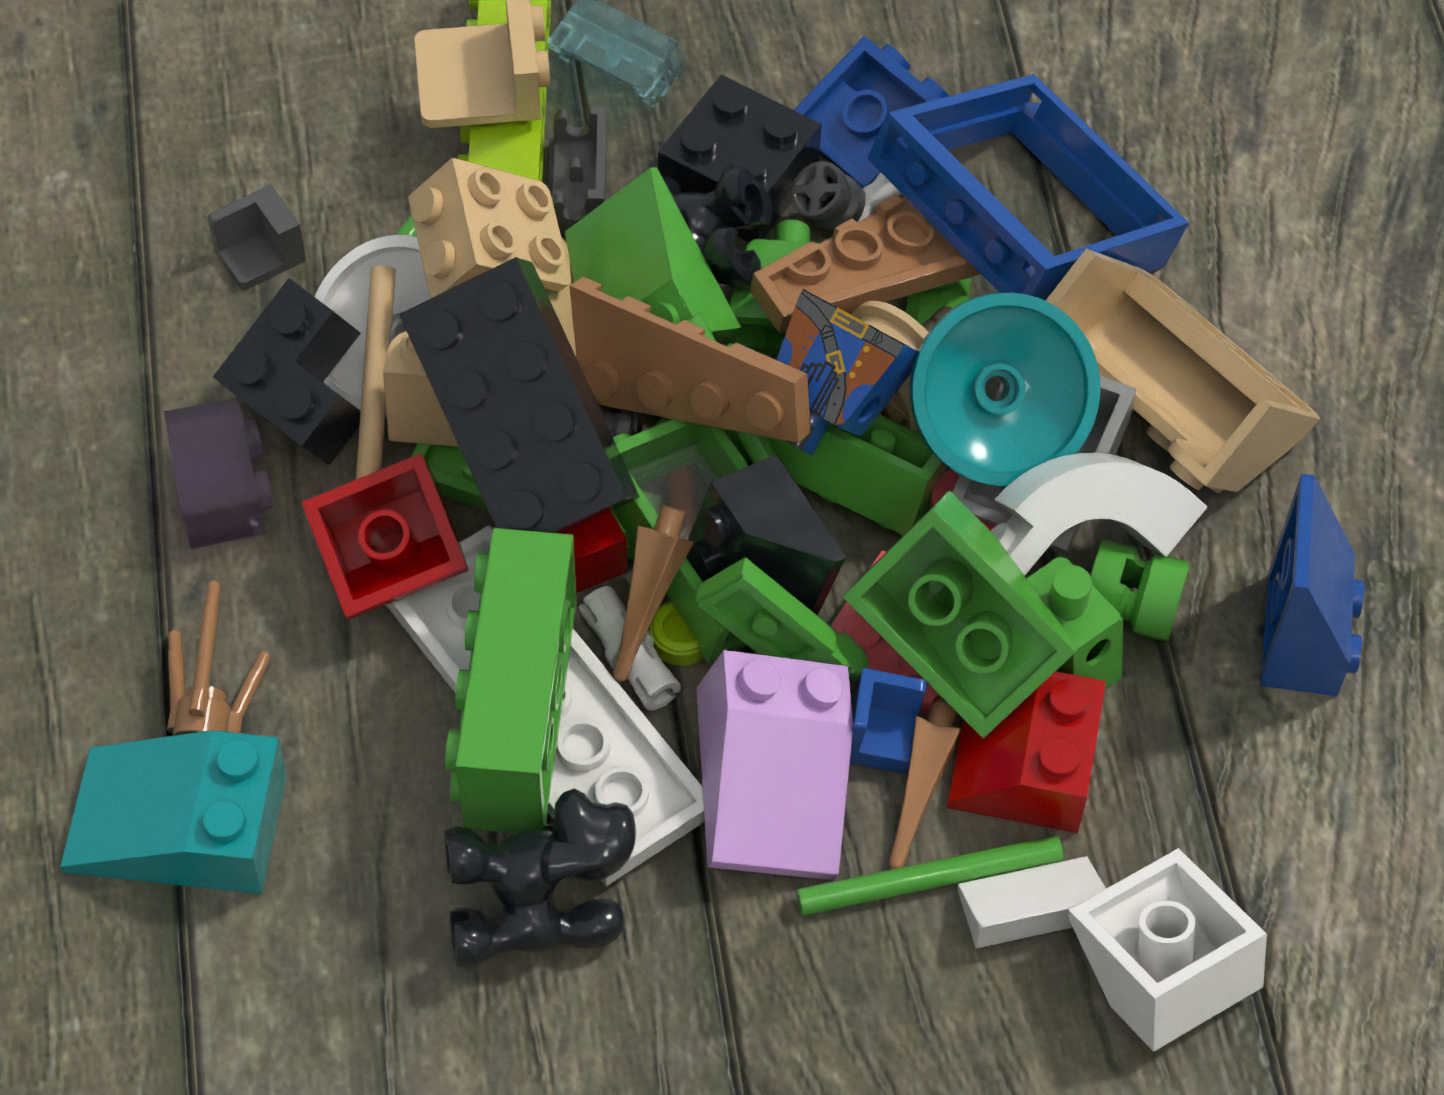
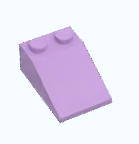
M723 650L696 688L707 867L834 881L839 875L853 733L848 666Z

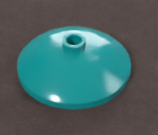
M985 294L967 300L951 309L936 322L925 336L918 349L911 371V410L915 424L925 444L949 469L976 482L995 486H1008L1016 478L1035 466L1061 456L1076 454L1092 430L1099 408V368L1093 349L1083 331L1058 307L1027 294ZM993 376H997L1003 383V392L995 400L988 398L985 393L986 382Z

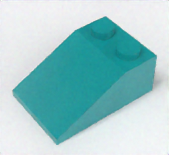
M210 730L90 747L60 866L62 872L262 894L287 779L279 737Z

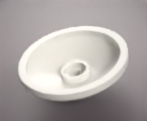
M383 236L354 248L334 265L315 294V298L361 333L324 381L325 384L360 411L371 267L384 265L393 267L396 270L391 342L396 336L406 331L399 314L430 299L418 240L415 236Z

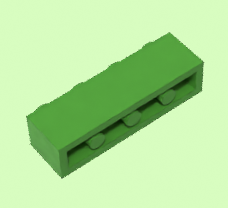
M880 414L866 432L860 436L830 423L813 455L798 449L784 440L768 437L777 456L797 484L819 494L827 501L838 503L875 521L879 526L902 535L931 508L933 489L942 479L946 469V465L925 444L920 433ZM724 429L742 457L751 461L736 431Z

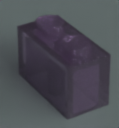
M239 397L164 411L181 512L190 548H199L265 535L262 510L274 508L267 471L254 473L252 458L264 456L257 420L244 421Z

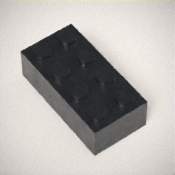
M515 257L399 314L496 528L564 534L640 498L533 262Z

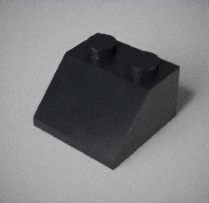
M777 455L711 481L688 537V540L694 543L686 556L701 581L708 580L746 557L817 616L846 559L845 554Z

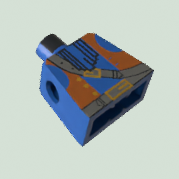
M803 289L794 308L777 361L807 373L811 433L799 443L786 442L813 455L830 423L857 436L865 433L911 374L918 351Z

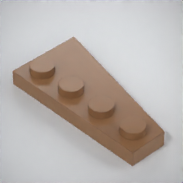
M895 194L877 205L876 212L865 219L856 222L852 218L835 227L833 236L822 243L816 244L810 241L753 273L749 291L777 331L782 333L787 331L798 297L803 289L850 313L867 301L888 302L974 277L981 273L905 196L900 198Z
M582 277L569 285L576 358L598 405L799 443L811 433L807 373L738 343L727 347L713 341L704 335L705 329L685 320L676 325L651 314V306L630 296L621 301L601 292L602 284L586 277Z

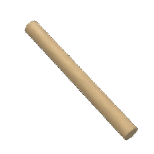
M384 265L372 266L370 272L356 479L382 469L386 414L383 370L391 343L396 271L393 267Z

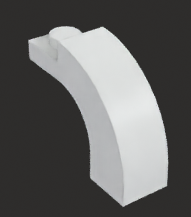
M1077 453L1046 461L1028 470L1010 483L994 500L1010 513L1012 517L1007 523L995 526L991 532L996 536L1025 576L1060 534L1078 523L1092 519L1114 520L1141 545L1167 557L1206 510L1207 506L1181 483L1160 471L1112 454Z

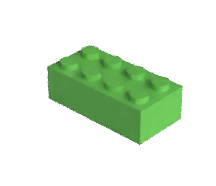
M493 528L489 553H478L476 559L474 591L480 593L478 611L469 610L467 615L465 650L471 651L469 670L460 669L458 672L455 708L456 710H461L460 729H450L445 767L446 771H452L450 801L460 803L463 827L517 833L522 830L541 829L546 825L577 606L573 535Z

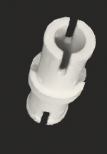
M605 586L587 595L583 599L585 604H580L578 609L581 616L601 640L605 648L604 658L614 669L627 610L615 590L610 586ZM647 630L627 680L634 688L643 706L647 710H656L667 705L676 697L674 693L680 692L681 684L658 656L653 647L654 637L649 630Z

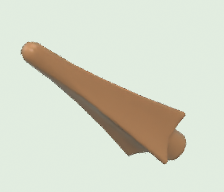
M661 505L653 529L637 526L628 606L613 671L614 679L617 681H625L651 621L694 543L679 537L686 516V512Z
M933 702L927 720L919 716L915 718L904 801L888 863L889 870L904 867L925 810L958 747L956 739L961 729L952 727L957 712L947 703Z

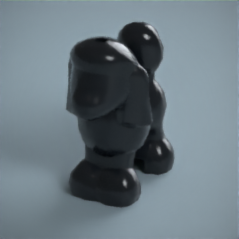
M734 167L722 173L716 184V189L708 193L683 192L681 185L675 178L662 176L717 283L736 289L750 288L753 273L762 269L761 262L754 250L741 252L735 246V238L738 234L736 230L741 228H760L772 219V202L764 187L757 183L752 173L742 167Z
M574 788L563 792L556 801L554 825L546 824L541 829L519 831L507 837L501 843H485L477 833L467 827L455 826L444 830L446 866L448 873H451V883L471 884L489 882L492 890L504 907L500 915L489 919L480 910L471 908H456L449 911L451 943L456 965L461 967L476 966L489 957L512 950L526 952L546 951L559 942H567L575 947L588 949L605 946L616 940L623 932L625 925L624 913L620 904L610 899H593L581 903L567 913L559 912L555 907L552 894L562 879L573 876L587 882L604 880L625 865L634 850L637 834L634 814L628 805L618 802L609 804L594 803L585 793Z

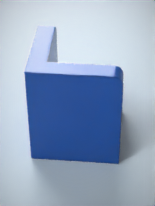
M862 668L851 701L853 733L850 763L903 774L907 773L910 764L915 718L919 713L926 693L927 682L925 680Z

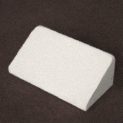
M1087 856L959 883L957 885L975 948L1073 928L1069 921V909L1106 889Z

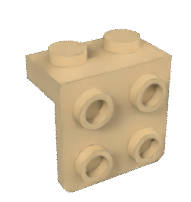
M505 0L507 23L429 29L419 31L415 35L421 121L426 127L441 128L541 119L539 87L550 86L547 50L536 51L535 42L545 41L542 5L531 6L530 0Z
M451 158L408 196L430 299L515 257L533 262L545 289L561 291L571 283V275L550 190L543 182Z

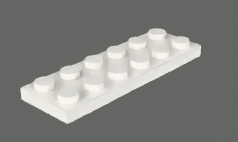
M490 525L460 542L469 571L386 605L454 693H456L459 670H469L471 651L465 650L466 621L469 610L478 611L480 593L474 591L475 565L478 553H489L493 532ZM573 629L548 813L554 819L556 801L563 792L574 788L585 793L594 803L609 804L618 802L628 805L634 814L636 823L635 846L625 865L616 873L601 880L605 886H608L705 822L703 788Z

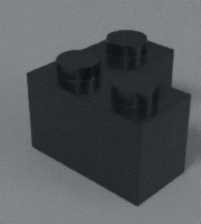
M288 278L220 366L213 378L300 446L330 465L359 428L360 410L325 384L324 381L361 333L300 285Z

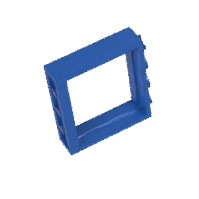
M1035 74L888 112L867 157L999 293L1027 294L1046 301L1085 249L1139 267L1148 273L1164 268L1189 224L1179 212ZM1033 93L1041 100V103H1029ZM1012 133L1117 236L1054 256L948 150Z

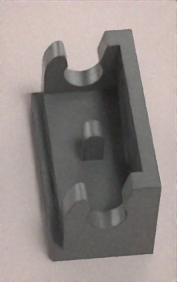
M590 105L586 126L584 127L570 126L565 109H560L554 117V138H549L547 187L551 193L562 238H566V230L606 201L608 150L606 105Z

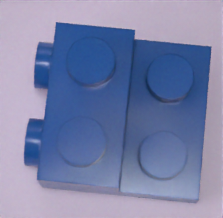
M865 36L857 42L794 109V111L822 124L820 155L838 167L845 175L858 182L862 188L871 184L880 173L867 157L888 112L949 96L933 79L926 77L921 82L908 72L911 69L910 64L894 47L885 44L880 49Z

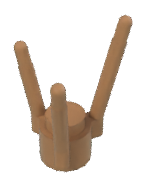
M216 580L210 581L207 585L194 685L187 689L186 696L184 691L181 634L178 630H171L168 635L170 715L167 731L173 733L172 736L210 730L240 733L243 716L271 659L267 651L259 653L232 707L226 703L227 696L222 690L208 686L219 609L220 583Z

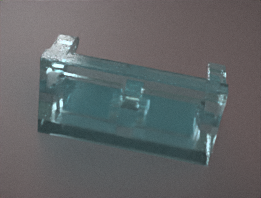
M576 0L548 39L550 49L558 52V59L569 63L575 58L633 88L636 94L644 97L642 103L652 108L657 105L673 82L679 79L684 72L678 41L598 0Z

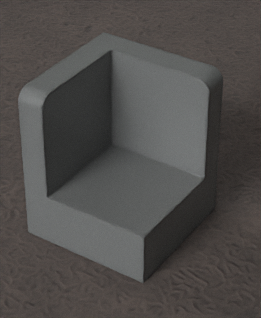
M271 184L208 215L214 251L242 290H248L306 261L300 224Z

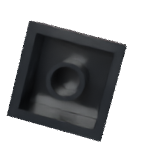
M721 74L659 149L658 170L661 176L675 178L681 185L683 192L708 193L716 189V184L721 174L734 167L746 168L770 196L772 219L760 228L737 229V237L748 243L754 239H764L791 205V189L795 178L809 164L819 161L822 124Z

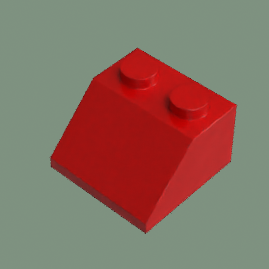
M422 453L301 502L344 615L348 621L469 571L457 531L435 476Z
M1055 671L984 738L963 719L947 808L1078 833L1088 797L1106 681Z

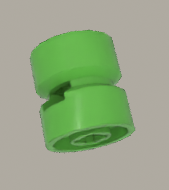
M1102 538L1091 573L1092 585L1120 613L1124 621L1130 622L1134 634L1168 643L1190 562L1171 556L1166 557L1159 553H1154L1147 560L1141 559L1137 547ZM1130 589H1138V592H1133Z

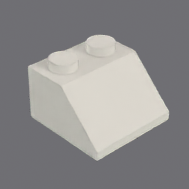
M1179 848L1069 909V921L1110 1007L1153 1052L1263 988L1267 933Z

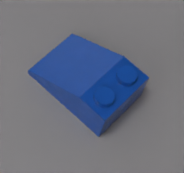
M1302 473L1300 475L1267 575L1260 686L1338 696L1346 674H1356L1360 663L1362 637L1361 635L1351 634L1352 618H1359L1364 599V580L1354 579L1355 552L1315 475Z

